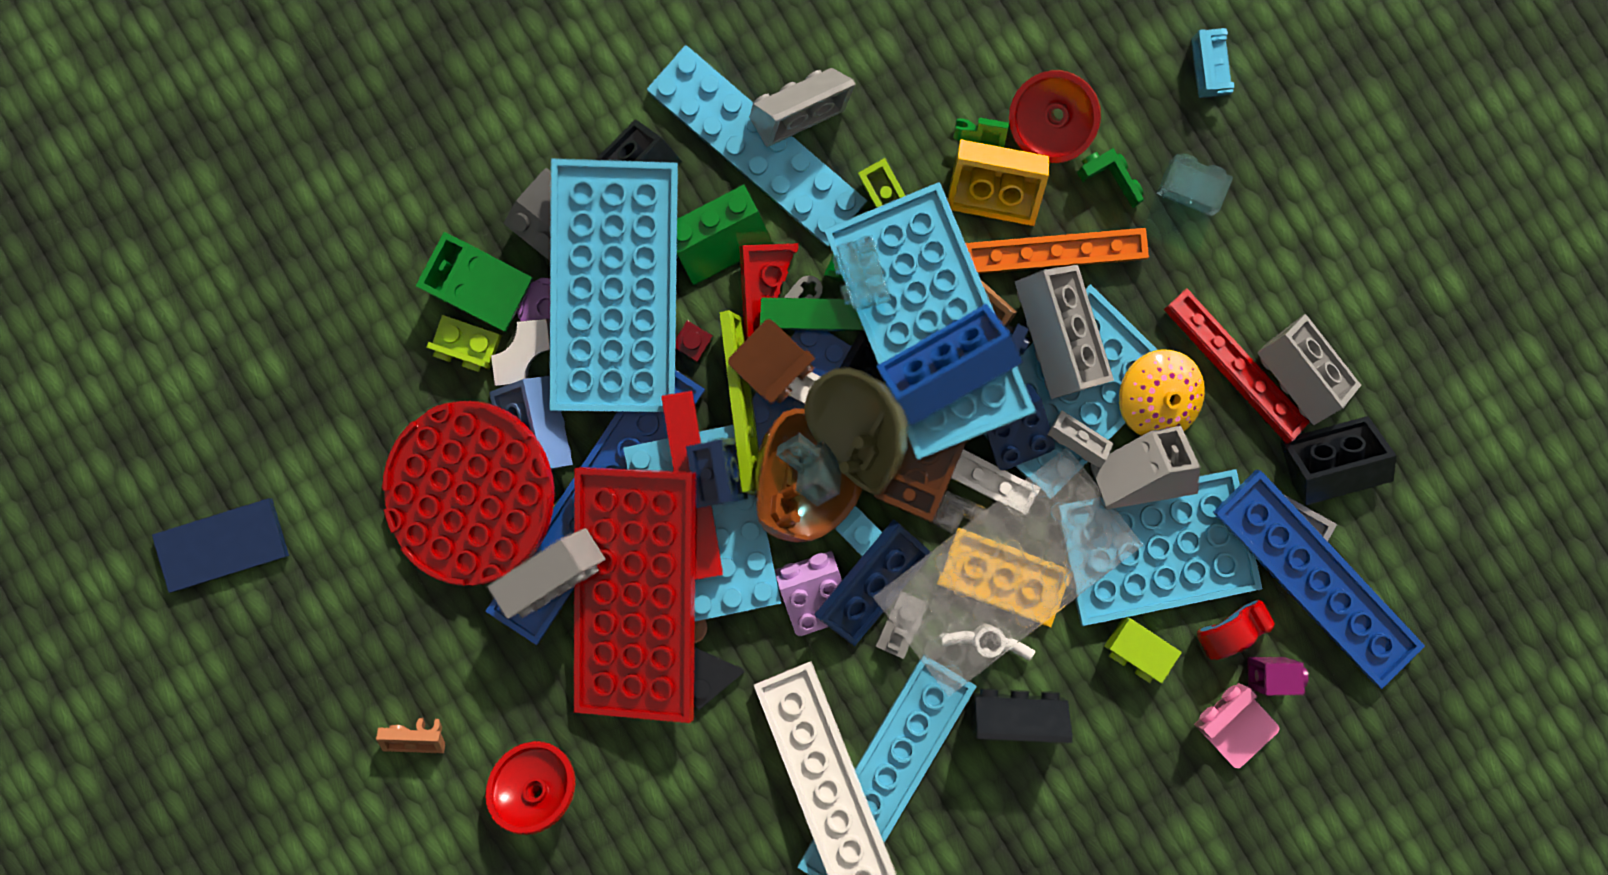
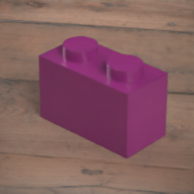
M1247 657L1248 687L1265 695H1304V687L1308 685V672L1304 668V663L1286 657Z

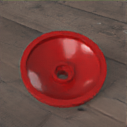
M1062 70L1045 71L1028 79L1013 97L1009 111L1010 129L1019 147L1025 152L1049 156V163L1066 162L1081 155L1096 138L1101 122L1100 104L1094 90L1081 77ZM1055 109L1062 110V119L1055 118L1053 114Z
M527 742L512 748L499 759L488 778L486 804L490 815L502 828L519 835L536 834L548 829L564 815L572 801L575 791L573 766L560 749L546 742ZM542 789L541 795L535 798L536 792Z

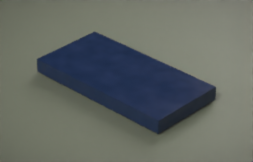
M272 498L152 534L169 593L289 556Z
M893 519L814 615L855 647L932 552Z

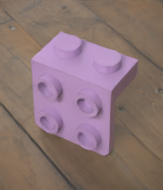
M832 551L819 553L809 559L797 563H789L782 568L776 569L775 574L795 634L803 636L827 628L828 626L814 614L842 581Z

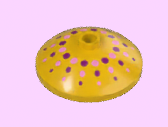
M1155 350L1141 356L1127 370L1119 390V407L1125 423L1140 436L1153 430L1181 426L1183 431L1187 430L1198 417L1203 405L1205 387L1202 374L1193 360L1174 350ZM1174 394V400L1170 404V397Z

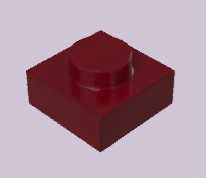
M687 320L675 339V349L699 362L714 337Z

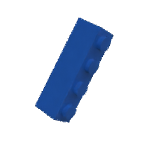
M985 304L877 365V368L892 395L903 408L905 417L912 426L945 406L953 404L968 393L981 388L1000 375L1011 371L1016 366L1022 364L1023 361L1010 333L990 307Z

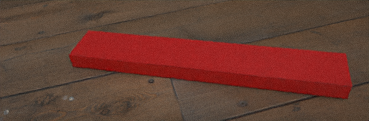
M1187 288L1163 309L1286 444L1292 442L1310 423Z
M693 391L663 395L661 397L673 469L679 472H690L686 446L701 443ZM712 506L696 507L695 580L723 575Z

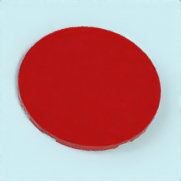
M458 401L438 405L427 410L417 420L412 421L395 441L383 474L382 490L385 491L386 505L384 513L390 532L394 533L402 547L401 551L410 562L427 575L445 583L464 586L482 585L497 581L528 561L535 554L545 538L551 522L554 506V483L546 453L533 432L520 419L492 404L477 401Z

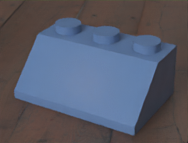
M550 376L522 379L489 392L492 405L510 412L533 432L546 453L551 471L573 465L571 449L568 445L564 427V418L561 411H550Z

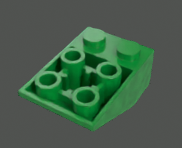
M443 232L416 287L506 332L534 278L484 251Z

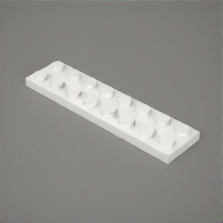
M812 662L805 663L754 684L827 874L897 875Z

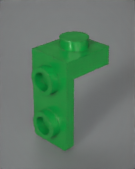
M1114 148L1100 156L1098 152H1095L1081 161L1083 166L1077 171V174L1082 183L1109 168L1132 208L1137 207L1144 201L1142 196L1144 192L1140 183L1136 179L1132 180L1127 171V161L1122 154H1117Z

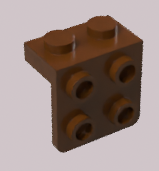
M768 319L729 357L728 364L771 405L775 400L780 404L793 391L789 385L796 378L803 381L814 369L810 363L815 357L807 349L805 351L802 350L774 321Z

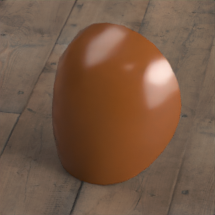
M795 408L782 413L763 437L759 449L755 476L757 516L765 531L782 540L804 542L826 535L849 515L857 504L862 488L842 473L832 462L829 455L812 436L806 422L804 409Z

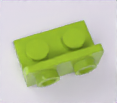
M442 315L432 343L428 342L426 348L434 351L433 357L447 362H451L452 357L463 360L462 367L479 372L481 367L490 370L492 365L491 355H495L501 335Z

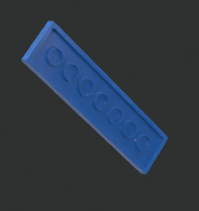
M1255 470L1212 512L1376 687L1382 689L1425 647L1261 470Z

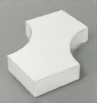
M549 319L517 322V331L512 344L505 351L491 355L495 386L512 384L522 379H528V370L535 357L544 351L550 350Z

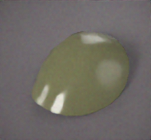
M850 368L834 369L816 380L807 394L804 409L807 425L817 443L825 450L832 462L842 473L862 489L874 495H879L897 473L907 447V420L903 408L885 384Z

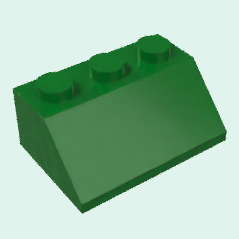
M744 184L677 219V255L693 286L740 262L739 246L773 244Z

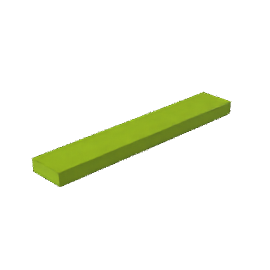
M728 310L720 312V321L741 488L743 493L754 496L759 446L751 386L728 364L729 357L745 342L742 317Z

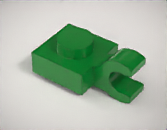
M979 117L977 125H974L969 120L957 118L953 138L1004 147L1009 123Z

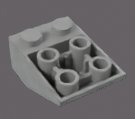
M1181 426L1153 430L1110 453L1106 462L1100 468L1090 464L1106 510L1198 494L1200 466Z

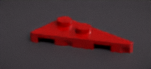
M798 243L739 246L745 341L760 326L761 298L779 297L781 292L780 286L786 280L788 275L787 269L791 259L799 248Z

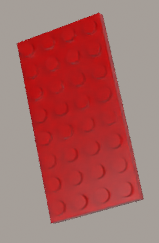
M577 467L575 468L574 533L586 528L605 560L596 566L599 570L597 573L574 585V713L690 723L694 720L696 472Z

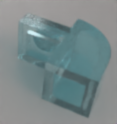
M799 433L778 446L776 456L798 471L797 492L816 506L840 494L841 471L839 463L825 442L821 441L814 445Z

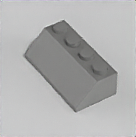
M1078 265L1043 270L1015 281L1017 296L1023 307L1026 325L1032 336L1036 349L1035 354L1040 362L1045 378L1044 383L1049 391L1050 398H1058L1114 381Z

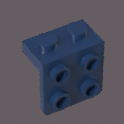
M1030 384L1025 385L1036 412L986 433L999 470H1007L1052 452L1055 448L1053 438L1048 435L1050 426L1042 399Z

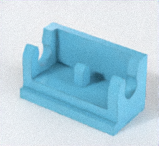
M1225 28L1199 30L1191 39L1199 98L1233 93L1234 82H1231L1226 46L1228 33Z

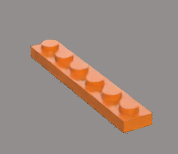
M1146 228L965 243L978 274L1137 261L1149 258Z

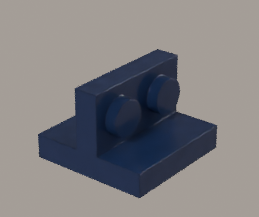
M720 438L686 446L690 472H696L697 508L748 499V495L743 493L741 488L735 438Z

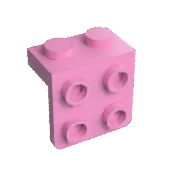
M1240 683L1228 688L1223 693L1222 699L1214 706L1207 708L1194 724L1235 768H1241L1279 732V725L1255 700L1257 695L1249 687Z

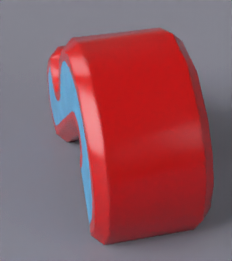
M1254 600L1243 605L1222 623L1200 628L1196 636L1207 657L1212 660H1218L1247 649L1257 641L1258 636L1269 633L1274 628L1275 622L1264 602Z

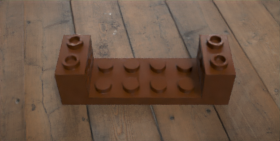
M907 435V447L897 473L881 493L874 497L877 500L933 523L967 441L917 460Z

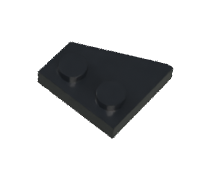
M694 646L695 706L700 710L743 674L745 670L738 665L736 666L722 660L720 657L706 653Z

